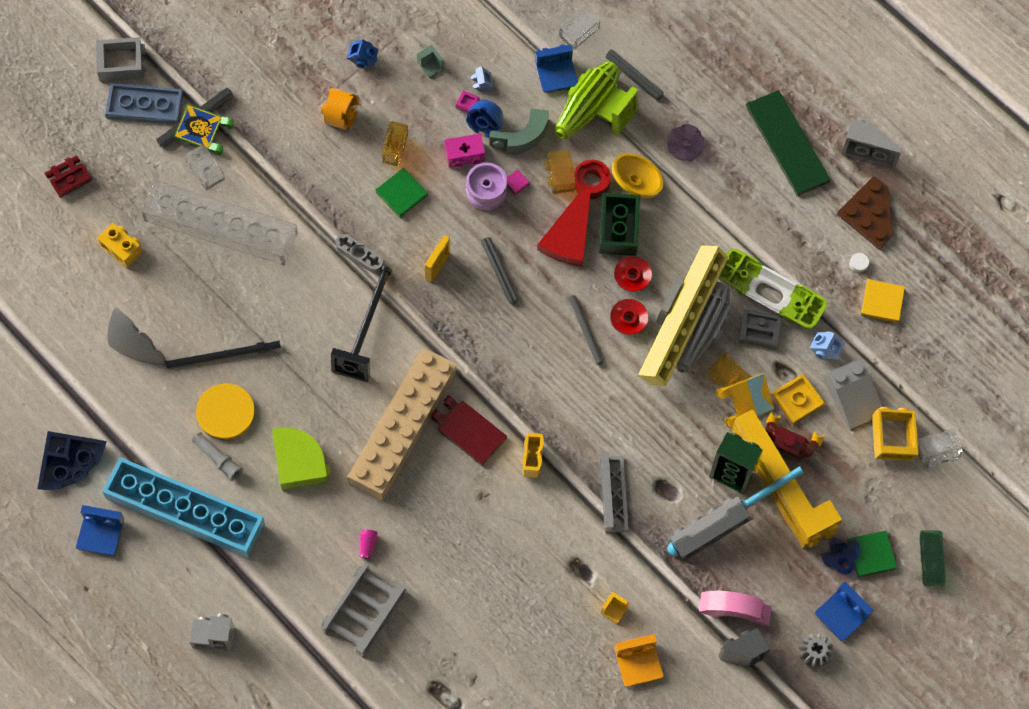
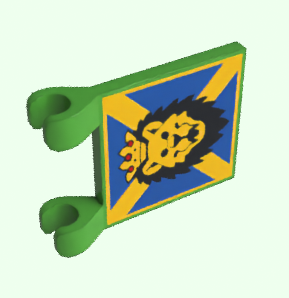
M187 104L174 138L207 149L220 156L223 153V145L212 142L219 125L231 130L234 126V120Z

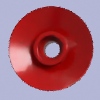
M625 257L615 266V281L624 290L640 291L651 281V267L640 257ZM633 274L636 278H630L629 275Z
M624 299L613 306L610 312V321L618 332L625 335H633L641 332L647 325L648 312L639 301ZM630 317L632 321L628 322L625 318Z

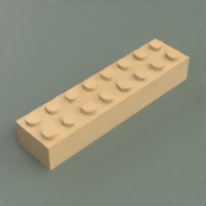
M424 347L422 348L347 476L348 484L381 501L384 500L431 419V414L439 405L457 373L456 363Z

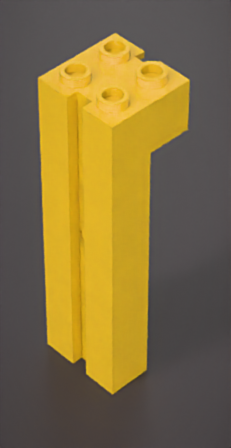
M752 409L736 417L732 432L738 434L747 442L758 444L763 449L756 472L765 487L790 473L791 471L754 410ZM795 479L770 494L802 549L806 547L812 548L820 543L819 540L823 538L830 539L837 534L836 531L840 528L838 525H840L842 518L831 500L812 508Z

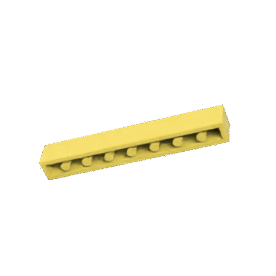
M701 246L639 372V376L649 385L666 387L727 262L728 256L718 246Z

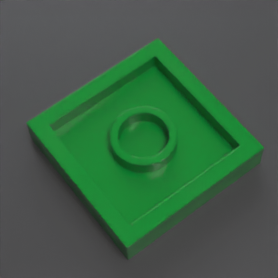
M402 168L375 189L376 194L399 218L428 196V192L405 168Z
M886 531L848 538L847 542L858 578L896 570V562Z

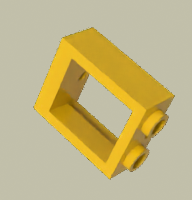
M880 407L872 415L875 459L913 461L919 455L916 412L908 408L893 410L889 407ZM882 420L905 421L906 447L883 446Z

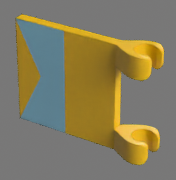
M764 373L716 390L717 397L721 399L727 398L730 395L732 397L737 415L724 419L725 425L731 428L735 425L736 417L752 409L757 416L774 409Z

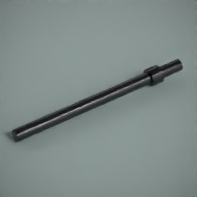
M280 340L268 343L264 341L257 342V345L166 361V367L173 368L256 352L261 354L266 353L267 350L281 348Z

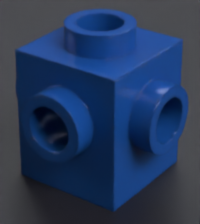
M361 39L351 43L347 59L356 64L358 68L365 69L375 65L379 49L374 47L372 43Z

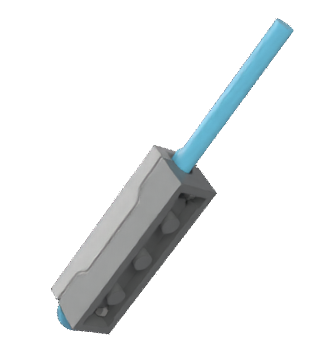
M799 466L747 500L741 501L738 496H732L726 499L721 507L710 509L707 512L708 515L692 520L690 526L685 529L683 527L677 529L673 533L674 535L670 537L673 542L669 543L667 547L668 553L672 556H679V552L681 557L687 560L752 520L747 510L748 507L803 474V470Z

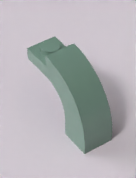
M531 109L528 124L518 132L490 131L489 145L495 148L507 147V154H520L531 150L540 143L546 133L549 110Z

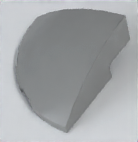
M115 308L108 326V345L129 358L150 364L165 365L166 358L160 350L155 351L156 347L148 335L144 332L139 334V329L134 325V322L118 308Z

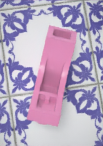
M708 591L701 594L699 612L711 617H740L761 626H769L772 606L763 603V599L747 594L729 591Z

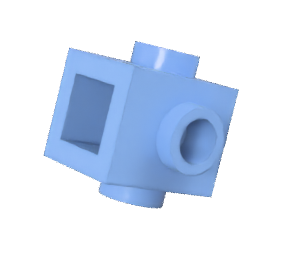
M829 331L817 332L810 349L821 360L838 359L845 343L835 333Z

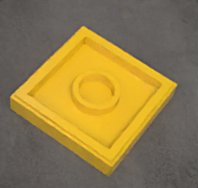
M446 235L442 237L425 264V280L430 283L434 281L450 256V238Z
M867 279L861 316L898 323L905 286Z
M804 373L776 389L771 394L793 425L825 406V402Z

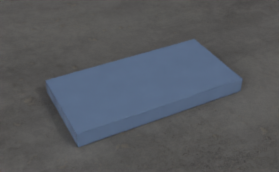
M110 83L105 118L177 124L180 120L184 90Z

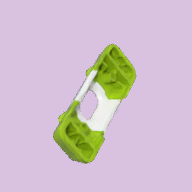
M731 249L726 253L728 259L718 278L721 282L734 288L736 293H743L782 315L788 322L792 321L805 329H811L818 323L827 307V301L824 297L762 265L757 259L741 250ZM765 283L783 294L782 301L780 303H773L757 293V286Z

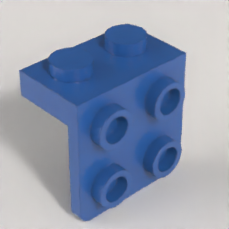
M571 44L559 45L550 49L542 48L535 52V64L544 93L569 89L572 86L575 87L578 83L572 61L573 49Z

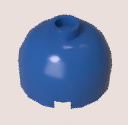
M489 100L477 101L466 114L468 126L475 133L479 134V130L487 133L486 137H490V131H499L504 121L501 108Z

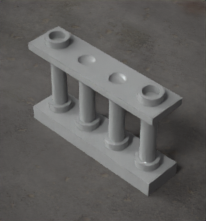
M365 562L363 567L359 566L354 574L355 579L331 615H327L321 624L325 635L332 629L355 643L356 653L363 658L407 592L406 586L400 582L396 587H391L368 573L370 567L367 562ZM362 580H366L387 593L389 597L387 602L381 604L358 590L357 588ZM354 596L377 610L378 615L376 619L369 620L346 606L351 597ZM341 612L366 627L368 631L364 637L357 636L335 622Z

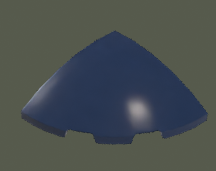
M47 431L37 489H61L82 480L98 464L107 441Z

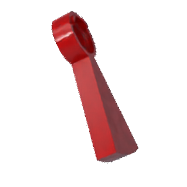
M594 159L586 160L576 167L573 184L578 195L537 244L539 252L559 262L583 266L590 199L601 198L602 194L607 193L611 182L610 170L603 162ZM593 174L598 176L601 182L596 186H589L583 179L585 176Z

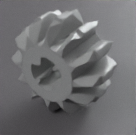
M820 633L817 634L816 638L813 634H809V639L803 638V644L799 646V649L803 651L799 656L800 658L806 657L804 664H808L810 661L812 662V668L815 667L816 663L821 668L824 662L827 664L830 662L829 657L833 656V652L830 649L833 645L830 643L826 644L828 637L822 640ZM814 647L816 650H820L819 654L816 651H812Z

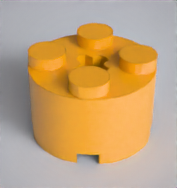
M331 88L327 102L321 107V114H324V123L343 130L350 129L358 114L355 108L356 105L359 106V96L340 89Z

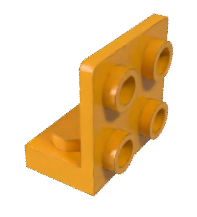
M655 634L615 644L614 650L625 687L663 678L655 647L657 643Z

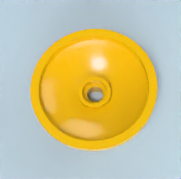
M623 153L618 155L613 161L612 173L616 182L631 195H640V198H652L657 196L662 190V175L658 168L648 159L634 153Z

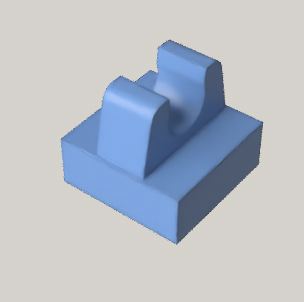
M483 67L477 68L476 73L471 76L473 81H478L477 84L473 85V88L476 90L485 89L486 91L494 89L491 72Z

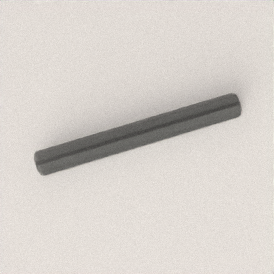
M225 88L199 108L212 112L233 97V93L229 88ZM179 123L156 139L157 144L161 148H164L176 139L174 135Z

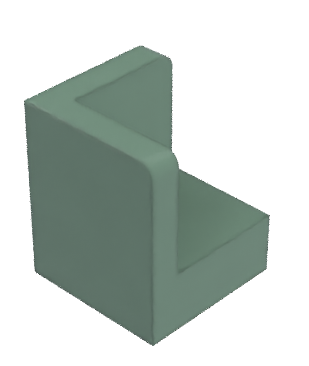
M432 45L417 53V63L429 78L444 70V59Z

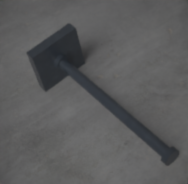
M382 266L380 269L381 275L352 352L336 348L332 349V373L368 383L370 378V358L361 356L359 353L386 280L391 275L392 270L389 267Z

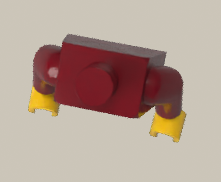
M773 412L769 414L765 430L777 450L802 460L803 456H812L818 446L822 445L824 434L823 436L816 435L817 431H815L809 442L807 438L783 427H776L781 416L776 417L772 414Z

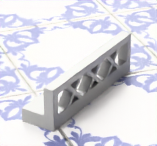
M601 452L600 470L605 533L628 532L623 456H609V452ZM609 462H619L620 468L616 473L610 470ZM614 478L621 483V487L617 491L611 488V481ZM615 497L622 501V506L618 511L612 506V500ZM617 515L624 520V527H614L613 519Z

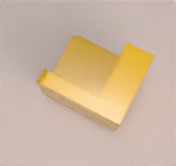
M612 591L601 609V615L618 624L627 611L629 602Z

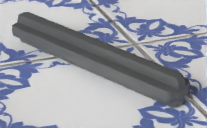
M612 49L606 53V59L617 65L624 74L654 99L660 100L664 92Z
M490 237L482 239L481 244L509 304L518 302L516 291Z

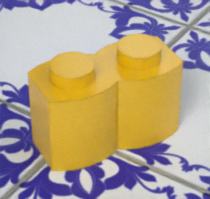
M527 433L525 437L522 460V474L524 477L538 478L541 473L544 447L542 434Z

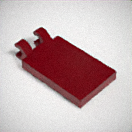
M448 395L443 401L444 406L450 409V411L444 416L439 410L435 409L431 414V419L440 425L438 431L483 466L507 439V435L463 400L458 404L454 398Z

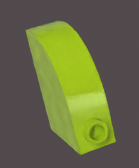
M296 428L272 429L282 490L328 483L327 476L331 475L330 466L325 464L322 449L312 436Z

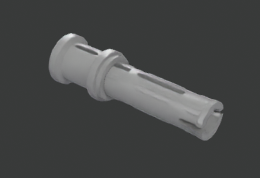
M201 432L197 433L198 438L194 436L192 442L217 463V468L223 470L229 476V480H236L241 475L243 468L237 466L229 455H224Z

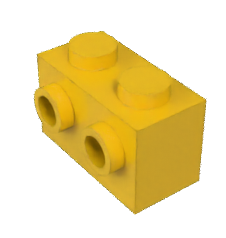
M112 223L97 237L100 247L128 268L143 253L140 246L141 243L137 238H131L127 235L128 232L122 226H116Z

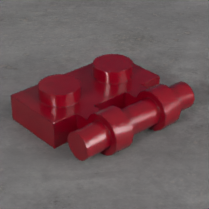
M77 155L64 159L65 162L50 167V170L44 173L47 179L55 177L50 180V183L59 198L92 181V177L83 163L75 166V164L80 162ZM68 168L70 169V170L66 171L65 173L60 174V172H62V171H64V170H66V169H68Z

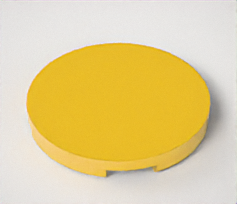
M230 383L218 384L206 390L198 400L196 407V417L201 429L210 437L225 440L235 439L243 435L250 428L255 413L254 403L249 393L240 386Z

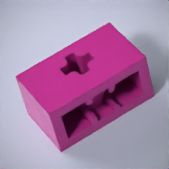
M481 133L444 140L448 167L459 168L466 164L476 165L485 161Z

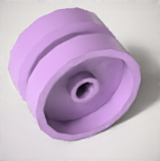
M493 163L477 164L470 169L466 178V196L472 206L479 210L490 211L497 209L503 204L507 193V177L505 172Z

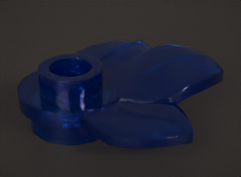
M834 537L830 545V552L823 553L821 557L826 566L836 568L839 573L846 575L855 568V560L860 555V546L856 539L846 544ZM843 562L849 563L847 568H842Z

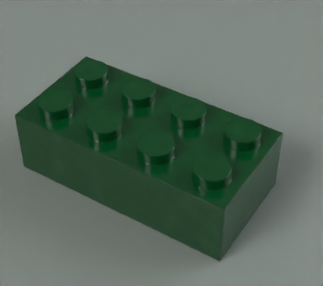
M727 432L716 452L709 478L744 495L755 474L763 449L754 442L743 440L736 433L730 434Z

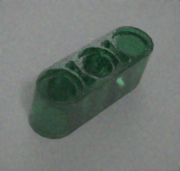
M921 530L920 554L923 586H944L945 563L942 531Z

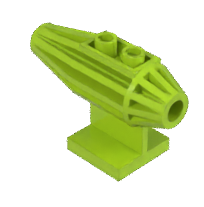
M607 61L593 69H588L585 74H581L575 87L572 86L568 92L569 99L554 128L556 135L560 139H569L596 116H599L612 123V133L619 136L638 111V89L632 86L628 92L617 88L620 69L612 62Z

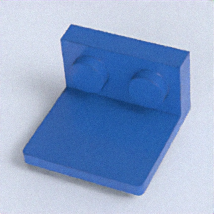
M82 505L80 513L83 517V522L76 544L77 550L115 556L124 523L122 513Z
M845 581L839 586L837 592L818 608L814 614L840 641H844L870 617L874 610Z

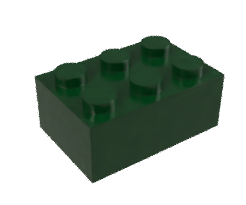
M602 194L600 254L637 255L640 195Z

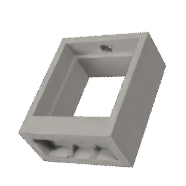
M140 37L96 40L97 74L100 82L144 78V71H147L146 60H143V55H146L145 44L141 43ZM136 49L137 66L107 68L106 51Z

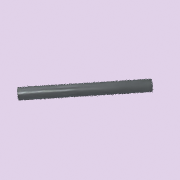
M573 295L569 297L570 303L596 365H601L604 363L577 297Z

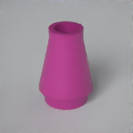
M362 529V533H360L359 557L371 559L379 538L377 531Z

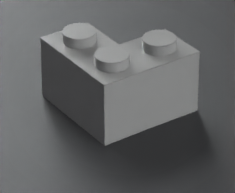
M217 614L216 616H211V619L207 617L193 619L189 642L191 647L232 651L235 632L232 619L226 614Z

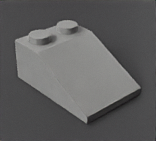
M852 119L841 154L895 169L902 149L870 123H866L861 119Z
M861 358L826 373L823 382L850 431L871 422L872 415L882 405L870 374Z

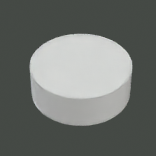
M863 253L854 254L849 262L850 268L858 273L864 272L869 265L868 257Z

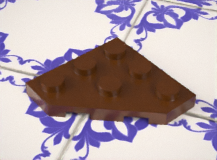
M873 176L838 211L837 215L880 250L893 235L889 191L883 182Z

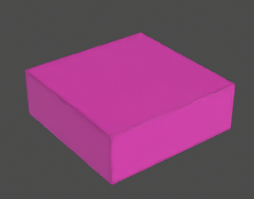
M463 90L455 108L467 113L474 103L480 101V97Z
M518 169L507 177V187L514 195L529 186L530 182Z

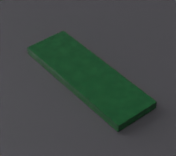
M779 90L746 103V108L796 196L830 182L831 179Z

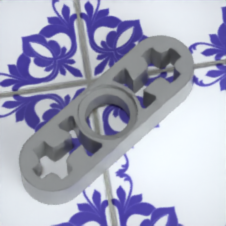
M341 234L336 238V248L340 253L372 273L380 272L383 266V259L380 255L347 234ZM341 241H342V242L347 241L348 246H347V245L341 246ZM359 249L365 252L364 256L360 258L354 255V252ZM376 260H377V261H378V266H377V265L372 266V265H371V261H372V262H376Z

